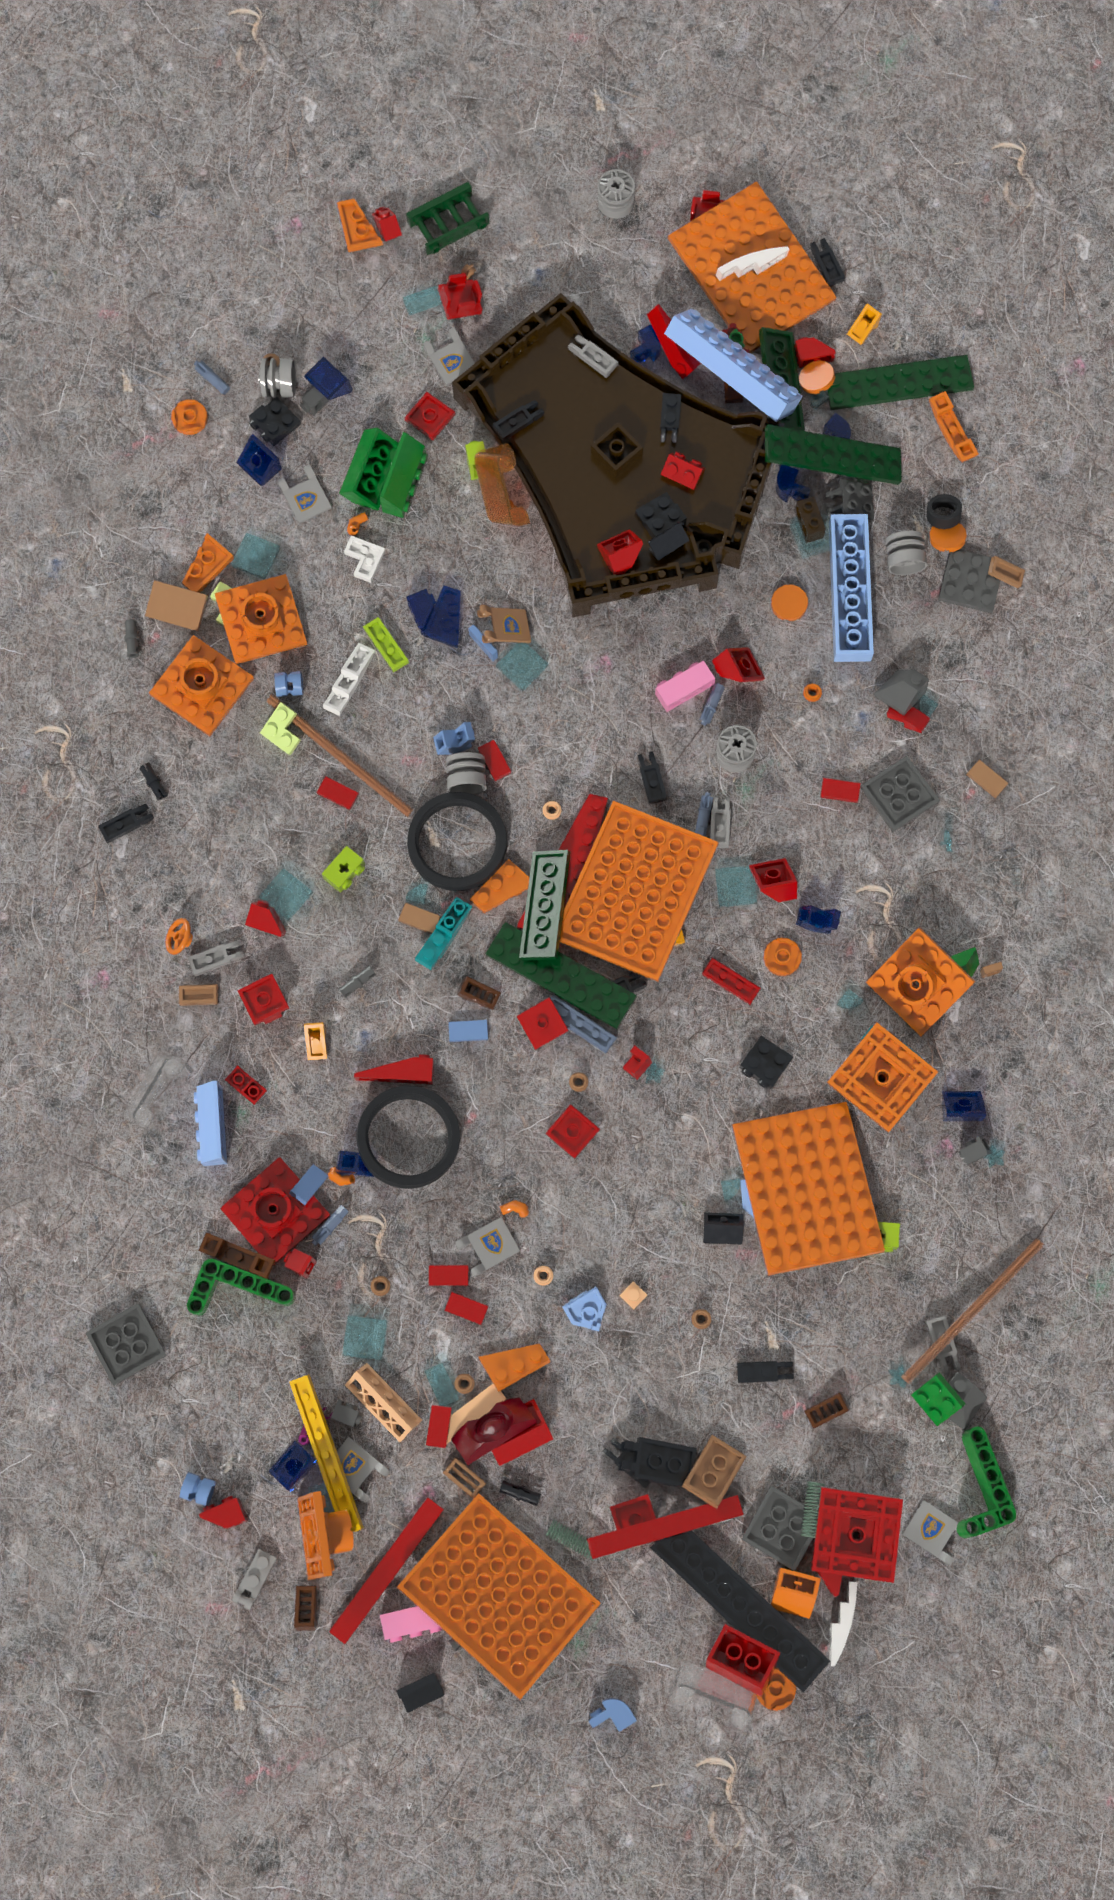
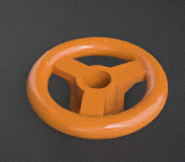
M177 919L167 932L165 946L168 953L172 955L179 954L192 942L193 935L190 933L191 927L187 919ZM180 924H184L179 931L174 932ZM172 937H173V940L175 941L174 949H173L172 946H171V939H172Z

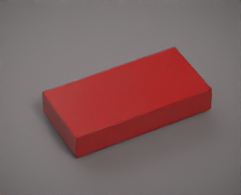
M495 740L478 747L479 753L485 756V764L494 781L511 774V770Z
M326 776L317 790L318 795L348 810H351L359 796L358 792Z
M823 778L820 798L858 803L861 783Z
M429 1265V1286H468V1265Z
M451 1292L444 1311L482 1325L489 1306Z
M432 1405L426 1446L446 1448L452 1412L451 1407Z

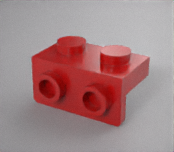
M675 452V454H669L660 475L695 490L702 472L705 471V467H702V463L692 459V461L685 459L686 456L682 453Z

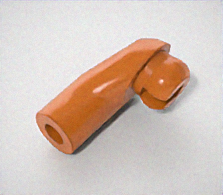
M365 512L349 520L347 526L349 535H356L359 532L360 524L368 520Z
M337 1167L330 1168L328 1177L337 1185L345 1186L355 1183V1176L353 1174L342 1176Z
M517 1200L499 1206L503 1215L514 1211L524 1218L529 1214L528 1206Z

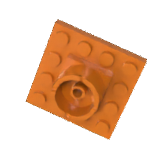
M286 574L214 593L236 665L307 645Z
M193 635L150 690L149 695L208 736H211L254 680V676Z
M919 927L866 983L922 1037L976 981Z
M876 1022L827 1083L889 1133L936 1076L938 1071ZM878 1077H883L884 1082H880Z
M321 1491L312 1492L297 1498L308 1580L332 1576L334 1561L332 1558L330 1559V1555L353 1550L352 1523L348 1511L324 1512L323 1508L326 1507L325 1496L321 1495Z

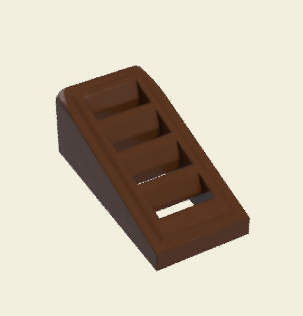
M468 976L463 979L457 992L458 996L491 1010H494L501 992ZM468 984H469V985H471V988H470L469 992L467 993V992H465V990H466V988H467V986H468ZM475 987L479 988L476 993V996H473L472 994L475 990ZM482 991H486L483 999H480ZM491 993L493 994V996L491 998L490 1003H488L486 1001L488 999L489 994Z
M839 1392L804 1410L814 1429L848 1412L850 1407L842 1392ZM835 1399H838L842 1407L841 1410L838 1409L834 1401ZM830 1402L835 1411L834 1414L831 1413L827 1403ZM821 1406H823L828 1417L825 1418L822 1414ZM814 1410H816L820 1418V1421L818 1422L812 1412Z
M296 1586L294 1628L296 1631H315L317 1625V1586ZM301 1594H312V1597H301ZM301 1602H311V1605L301 1606ZM301 1611H311V1614H301ZM301 1620H310V1623H301Z

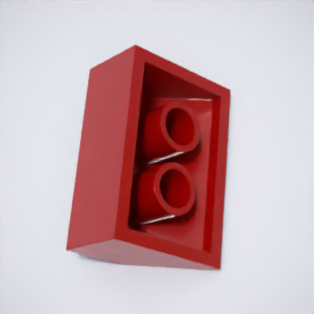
M535 1399L524 1404L537 1423L492 1450L499 1466L554 1440Z
M725 1624L706 1659V1668L762 1697L771 1679L780 1652Z

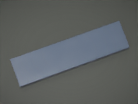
M555 995L551 997L569 1030L605 1054L609 1051L617 1039L615 1035Z

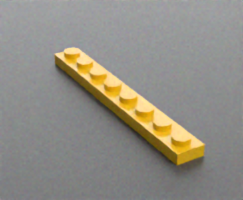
M310 1374L292 1380L289 1383L334 1511L347 1510L352 1523L351 1531H359L364 1527Z

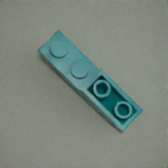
M456 897L437 923L434 932L415 957V961L432 970L456 937L469 915L472 905Z

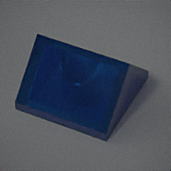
M324 356L304 376L328 400L353 391L349 379Z
M254 434L250 436L236 462L260 486H264L282 469L279 458Z
M942 1091L943 1121H983L986 1117V1109L981 1091Z
M294 1440L268 1472L286 1490L292 1492L317 1463V1460Z

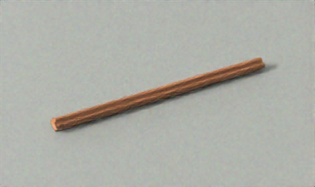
M273 694L267 699L268 704L272 705L275 709L281 702ZM299 714L295 716L292 722L296 727L305 732L308 737L314 739L313 741L326 749L329 754L333 755L341 764L354 772L362 781L370 785L369 787L377 791L380 796L382 795V797L386 798L385 800L393 804L396 809L402 811L401 813L409 817L413 811L410 805H406V802L404 804V801L402 802L399 796L397 798V795L395 796L394 792H390V789H386L383 783L381 785L378 779H374L371 773H367L362 766H358L355 760H351L350 756L348 757L346 753H342L341 749L339 750V747L335 746L334 743H330V740L327 737L325 738V736L323 737L322 733L316 729L314 730L313 726L311 727V724L309 725L306 720H302Z
M1038 1239L1033 1240L1034 1242L1000 1274L999 1278L995 1279L994 1283L965 1310L964 1314L962 1313L959 1319L957 1318L954 1324L933 1343L932 1347L930 1346L927 1352L925 1351L920 1359L901 1376L902 1379L910 1384L912 1382L911 1379L914 1380L913 1378L917 1377L918 1373L924 1370L923 1367L926 1368V1364L931 1363L930 1360L933 1361L932 1359L942 1351L941 1348L944 1349L948 1345L947 1343L953 1340V1336L958 1335L957 1333H960L959 1331L965 1328L964 1326L985 1307L984 1305L990 1302L989 1300L995 1297L994 1295L1000 1292L999 1290H1002L1001 1288L1020 1271L1019 1269L1025 1266L1024 1264L1030 1261L1029 1259L1035 1256L1034 1254L1044 1244Z

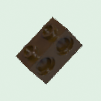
M810 497L797 501L794 511L805 542L809 543L824 538L826 528L815 498Z

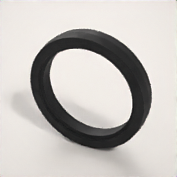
M449 792L432 798L417 811L409 827L407 847L413 866L427 882L444 890L466 891L486 883L501 867L506 855L508 839L502 818L489 802L474 794ZM464 806L477 810L489 820L495 831L496 845L491 859L481 870L469 876L448 877L437 873L426 864L419 850V838L424 824L433 814L447 807Z
M406 1085L388 1089L376 1096L368 1104L360 1117L356 1140L360 1157L373 1176L383 1183L396 1188L414 1189L435 1182L452 1166L459 1150L460 1131L452 1108L442 1097L426 1088ZM398 1100H417L431 1106L438 1112L446 1125L448 1133L446 1152L442 1159L426 1172L416 1175L394 1173L382 1166L371 1151L368 1133L373 1118L383 1107Z

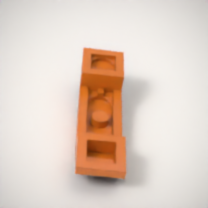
M946 391L929 398L940 430L957 458L963 463L978 456L979 453L971 438H967L953 411L954 406Z

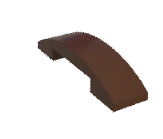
M207 1232L198 1250L268 1279L275 1263L274 1259L247 1250Z

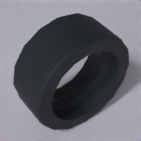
M940 494L934 496L928 502L926 517L932 526L938 529H949L961 521L962 504L957 497L949 494ZM947 507L955 513L941 516L936 514L934 510Z

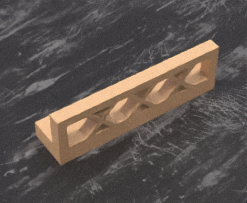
M368 1363L358 1369L345 1384L399 1442H402L422 1421ZM355 1380L361 1384L362 1390L353 1384ZM368 1395L375 1399L376 1404H372L369 1401ZM382 1410H386L389 1413V1418L383 1415ZM396 1424H399L405 1430L403 1434L397 1430Z

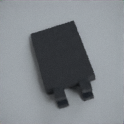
M638 1437L637 1442L625 1440V1442H621L620 1450L632 1452L631 1462L626 1460L619 1462L618 1471L633 1472V1479L683 1488L682 1485L695 1464L697 1448Z

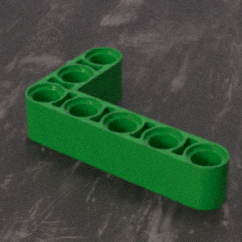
M207 1259L202 1264L188 1299L187 1309L194 1315H203L208 1309L218 1281L284 1306L293 1304L296 1296L294 1291L285 1285L218 1260ZM216 1264L217 1270L212 1274L208 1273V1266ZM232 1270L235 1272V1277L229 1281L226 1279V1274ZM249 1277L253 1278V1285L251 1287H245V1279ZM204 1282H208V1291L201 1292V1284ZM266 1284L272 1286V1291L269 1294H263L262 1292ZM284 1291L290 1292V1298L287 1301L281 1300V1294ZM201 1301V1309L194 1311V1302Z
M979 1426L965 1430L962 1434V1442L988 1511L961 1520L957 1524V1533L962 1538L981 1535L1010 1524L1016 1519V1510L985 1430ZM972 1433L976 1435V1441L973 1440ZM980 1452L983 1454V1461L980 1459ZM987 1471L991 1475V1480L987 1478ZM995 1491L998 1494V1500L994 1496ZM1002 1511L1005 1512L1006 1519H1003ZM985 1517L988 1519V1526L984 1522ZM967 1524L971 1526V1533L967 1530Z

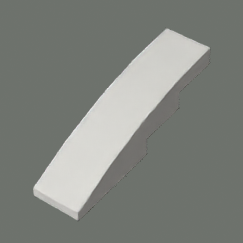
M788 246L770 248L739 257L719 267L716 277L721 281L735 272L739 278L752 269L758 275L787 257L789 248Z
M357 644L342 667L340 676L332 686V692L324 702L323 709L338 716L341 715L360 683L375 650L363 644Z
M847 1581V1602H838V1623H830V1666L836 1665L852 1625L856 1605L857 1582Z

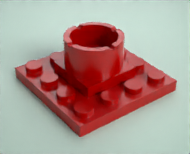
M281 1157L277 1158L220 1208L259 1254L275 1260L274 1265L331 1216L314 1195L304 1205L289 1194L300 1179ZM276 1207V1211L271 1213V1209Z
M821 1487L811 1571L894 1583L903 1499ZM854 1531H857L859 1534L857 1539H854L852 1536Z

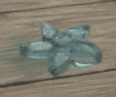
M946 830L944 832V841L940 842V845H946V852H953L951 848L952 839L950 838L949 831Z
M653 1062L650 1065V1069L647 1068L644 1074L648 1075L646 1077V1084L650 1083L653 1079L656 1083L661 1084L660 1075L665 1072V1069L657 1068V1065Z
M991 1145L990 1148L993 1153L984 1157L989 1160L988 1167H993L995 1163L1004 1166V1162L1000 1157L1004 1155L1005 1151H996V1148Z
M901 1364L897 1371L894 1369L888 1370L890 1375L893 1376L890 1380V1385L898 1383L900 1387L905 1389L906 1381L901 1377L904 1374L903 1365Z

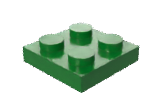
M940 1372L911 1394L936 1426H939L966 1404Z

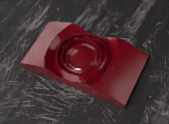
M520 1397L511 1398L496 1403L490 1412L481 1418L467 1421L456 1432L451 1441L466 1464L469 1465L537 1423V1421Z

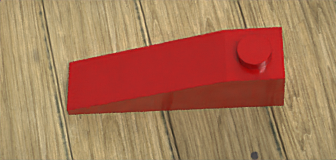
M658 304L646 315L671 366L683 380L702 363L664 334L671 319Z
M421 1054L418 1057L354 1073V1078L356 1081L433 1085L434 1059L430 1058V1055Z

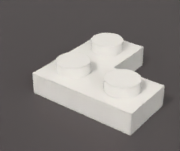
M351 536L344 554L360 560L354 572V577L371 583L384 556L385 548Z

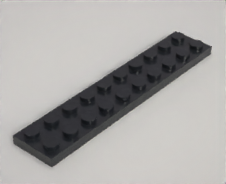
M692 1530L657 1540L650 1547L736 1630L780 1652L775 1667L802 1692L810 1686L829 1664L830 1660Z

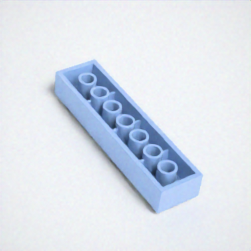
M694 309L674 315L664 333L776 422L791 415L803 397L795 387L785 383L781 376L771 372L767 365L757 361L753 354L743 350L740 344L729 339L726 333L719 331L712 322L705 320Z
M831 514L829 520L834 662H868L872 660L874 654L868 514Z

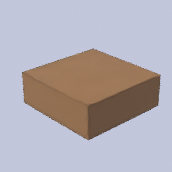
M998 962L982 967L980 970L981 977L985 978L999 974L1003 969L1002 963Z

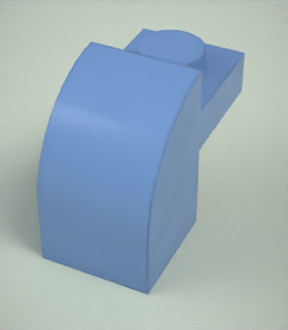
M464 722L455 730H442L433 739L437 755H449L470 749L472 747L471 742L475 740L471 722Z
M616 1698L603 1700L602 1703L605 1709L602 1711L601 1708H598L590 1714L592 1718L588 1719L590 1725L594 1728L611 1717L619 1732L637 1721L629 1706Z

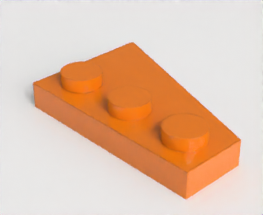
M355 199L337 202L348 253L383 245L381 238L378 237Z
M208 533L204 538L202 546L197 551L194 562L191 563L182 581L184 587L198 593L234 559V556Z
M508 859L470 898V901L479 910L486 913L527 890L529 876Z
M540 1343L478 1357L498 1392L550 1363V1359Z

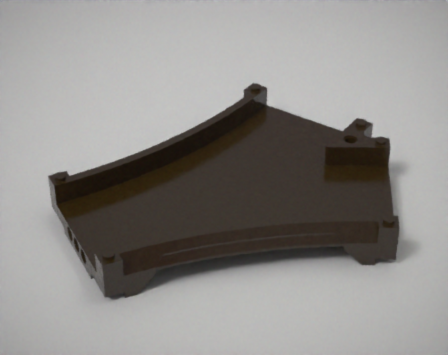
M560 293L537 313L533 311L479 356V360L452 382L454 400L465 411L470 409L487 428L513 465L528 491L556 552L568 592V602L572 618L591 614L592 605L697 584L699 592L716 589L719 576L716 564L721 563L733 568H740L747 539L773 464L765 462V427L767 425L784 427L785 424L768 419L767 414L758 411L734 414L673 385L641 366L594 331V327L583 310L574 301L570 302ZM577 335L582 336L587 341H591L618 362V366L607 378L569 350L568 345L570 343L575 344L581 350L583 349L575 340ZM663 393L681 394L679 431H677L676 443H672L671 440L673 431H666V440L661 442L660 424ZM536 400L538 406L529 414L531 415L539 409H543L545 414L503 441L494 430L493 424L522 405L525 406L529 402ZM675 452L682 453L686 456L685 459L692 461V459L702 463V467H705V471L702 472L695 490L660 475L669 454H675ZM667 492L687 518L683 529L689 541L658 561L649 550L648 541L652 538L635 514V510ZM630 529L642 540L643 545L631 569H628L622 575L613 574L604 561L597 544ZM706 548L708 551L701 552L699 549Z

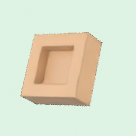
M633 1281L619 1296L634 1310L647 1297V1294Z

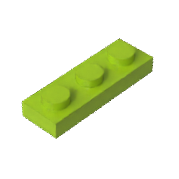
M379 617L363 626L364 631L393 673L409 663V660Z

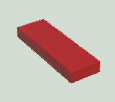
M713 957L702 972L703 976L751 1005L761 990L759 986Z

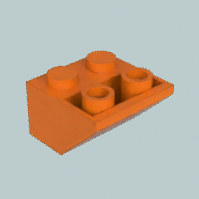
M779 1568L770 1605L778 1611L810 1619L821 1578Z

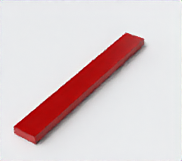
M736 1495L722 1499L717 1508L710 1504L701 1505L587 1539L592 1559L744 1514L739 1497Z
M427 1497L329 1632L342 1643L346 1644L443 1512L444 1509L429 1497Z

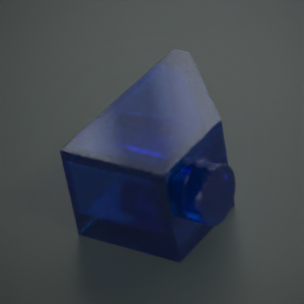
M427 589L406 596L408 607L421 635L426 633L435 612V598L432 593H428Z

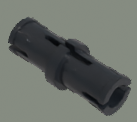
M145 763L146 768L142 765L139 769L147 780V786L151 787L157 800H162L161 794L163 798H166L168 793L162 786L160 777L156 776L150 763Z
M503 1480L499 1491L516 1498L517 1501L522 1500L535 1506L538 1505L541 1497L540 1493L526 1489L523 1485L512 1484L506 1480Z

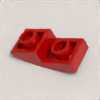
M892 707L887 711V718L903 722L906 729L922 733L930 721V717L914 707L905 715H902Z
M238 1065L225 1079L228 1084L253 1105L267 1091Z

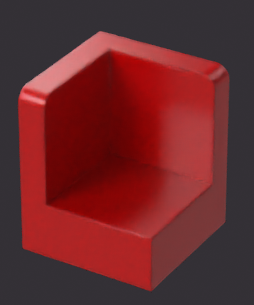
M634 1045L630 1050L632 1057L623 1066V1069L638 1080L652 1064V1061L647 1054Z

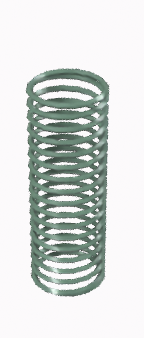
M808 1481L807 1483L809 1484L807 1486L809 1487L806 1488L808 1489L806 1492L810 1494H806L809 1497H805L807 1499L805 1502L810 1504H804L808 1507H804L807 1510H804L805 1513L803 1515L807 1517H803L806 1520H803L804 1523L802 1525L807 1527H802L805 1530L801 1531L804 1532L801 1536L815 1538V1533L810 1532H816V1530L812 1529H816L814 1526L817 1525V1520L813 1519H817L815 1516H818V1510L813 1509H819V1507H815L819 1506L817 1504L819 1500L814 1499H820V1497L816 1496H820L817 1493L821 1491L814 1489H821V1487L816 1486H825V1484Z
M553 1520L546 1536H549V1538L553 1536L552 1540L556 1537L555 1541L558 1540V1543L561 1541V1544H563L564 1542V1546L567 1544L566 1547H569V1549L573 1546L572 1551L576 1548L575 1552L578 1551V1554L581 1552V1555L585 1552L584 1557L587 1555L586 1558H589L591 1552L586 1536L582 1540L583 1535L579 1538L580 1533L577 1535V1532H575L574 1534V1530L570 1534L572 1529L568 1531L569 1527L566 1528V1525L562 1529L563 1524L559 1527L560 1522L557 1524V1521Z

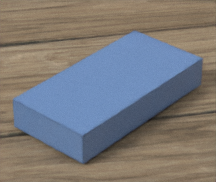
M472 625L468 628L469 636L492 661H495L498 658L497 649L491 643H483L482 632L475 625Z
M487 1020L449 1022L450 1042L488 1040Z
M313 1164L289 1194L306 1205L326 1181L328 1175Z

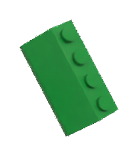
M378 427L365 429L339 494L352 503L373 510H379L381 505L380 495L399 443Z
M405 432L402 433L380 495L382 512L404 518L405 512L408 513L410 510L411 496L414 497L416 493V481L420 480L422 464H426L428 458L425 446Z

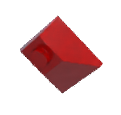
M629 529L597 544V547L609 570L613 574L622 575L633 567L643 542Z
M749 647L727 648L712 660L715 670L720 677L738 682L763 681L765 679Z
M786 858L749 865V869L762 893L777 902L797 899V879Z

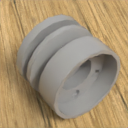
M619 169L609 170L602 174L597 186L599 210L609 218L618 219L625 217L634 207V179L629 173Z
M262 358L259 369V385L263 397H268L269 391L272 397H276L277 389H280L282 397H295L296 369L293 358H281L279 367H277L274 358L270 360V367L268 359Z
M912 530L901 531L891 534L886 538V553L889 555L887 564L890 573L894 575H911L926 569L927 558L925 551H923L925 549L923 533Z
M740 725L727 727L721 732L718 737L716 758L723 769L738 773L745 771L751 766L757 747L756 737L753 732Z
M471 752L448 756L446 758V771L450 774L447 777L448 792H465L470 794L484 792L487 789L486 775L483 774L485 771V756Z

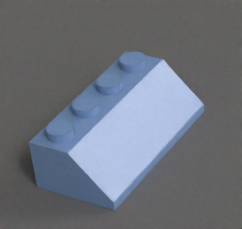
M211 1081L197 1086V1092H194V1102L198 1104V1111H195V1121L199 1123V1130H196V1140L200 1142V1149L197 1150V1159L201 1161L203 1166L227 1164L223 1088L218 1081Z

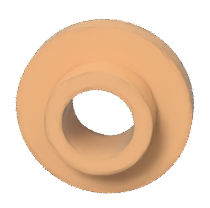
M555 801L545 803L543 815L549 820L557 819L561 815L560 804ZM553 808L556 811L555 813L551 814L549 813V809Z
M539 1266L534 1271V1280L537 1284L546 1286L552 1282L553 1272L547 1266ZM542 1272L547 1274V1278L544 1280L540 1278Z

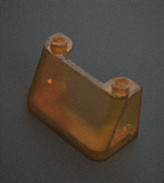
M504 444L477 452L474 457V463L488 519L493 523L513 526L530 524L527 511L523 506H516L512 500H509L503 473L513 470L516 465L512 448L509 444Z

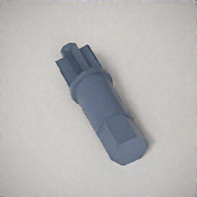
M202 360L201 362L195 361V370L204 379L210 382L222 394H226L229 391L230 386L213 372V369L208 367Z
M714 684L706 705H704L699 719L702 720L701 724L704 726L707 723L710 724L716 712L717 705L725 689L722 684Z
M708 792L705 793V796H701L695 833L705 837L713 797Z
M340 1205L312 1236L314 1239L312 1243L315 1246L318 1243L321 1245L349 1211Z

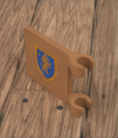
M481 605L480 610H477L478 617L491 616L494 632L486 630L482 636L483 643L495 641L531 642L525 609L491 608L487 605Z

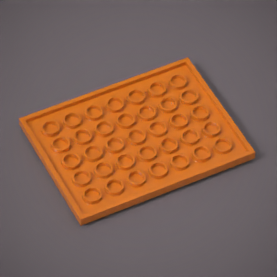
M757 181L668 235V240L726 325L729 327L731 323H735L742 332L744 338L742 343L745 344L744 348L749 349V353L761 347L759 330L762 327L786 331L837 298ZM786 246L789 248L787 257L758 275L752 269L739 278L735 272L721 281L716 277L719 267L739 257L770 248Z
M613 801L563 911L560 942L659 982L719 842Z
M847 1102L732 1124L768 1276L885 1252Z
M479 1493L397 1586L403 1594L519 1700L522 1699L601 1604Z

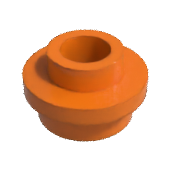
M813 683L805 686L803 696L807 701L816 702L821 698L822 690L820 686ZM814 691L816 695L811 696L809 692Z

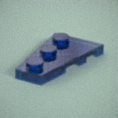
M443 585L423 633L424 637L458 649L461 591Z

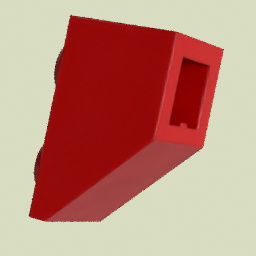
M380 207L375 210L376 212L372 213L381 237L385 241L402 235L396 215L388 207Z
M233 1496L221 1500L222 1504L216 1507L214 1504L204 1507L203 1512L199 1514L200 1518L226 1529L248 1521L240 1499L237 1497L233 1498Z

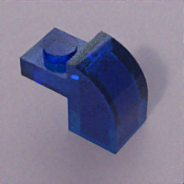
M650 324L638 331V341L641 345L630 351V358L637 363L644 362L648 357L654 362L661 353L662 345Z
M835 412L824 425L822 434L850 439L851 428L848 422Z
M781 465L775 485L779 498L784 502H788L789 497H793L796 501L809 498L811 488L796 483L799 470Z
M812 905L802 906L799 909L796 925L810 931L831 934L832 930H837L841 911L837 909L821 910Z
M341 1150L338 1152L336 1173L374 1177L364 1165L359 1153Z

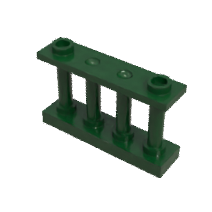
M469 182L406 213L407 223L410 228L418 226L427 240V243H425L427 256L439 252L442 248L477 230H482L490 224L488 212L480 215L470 199L472 197V187ZM464 202L474 219L465 223L455 205ZM449 210L459 227L449 231L439 213ZM433 218L443 235L434 239L424 221Z

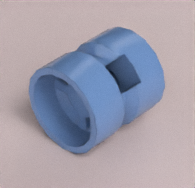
M301 671L290 672L289 675L286 672L275 673L274 680L277 697L288 696L289 693L292 696L303 695Z
M189 1472L184 1479L179 1497L188 1501L195 1499L197 1504L208 1506L216 1481L208 1478L201 1480L199 1475Z

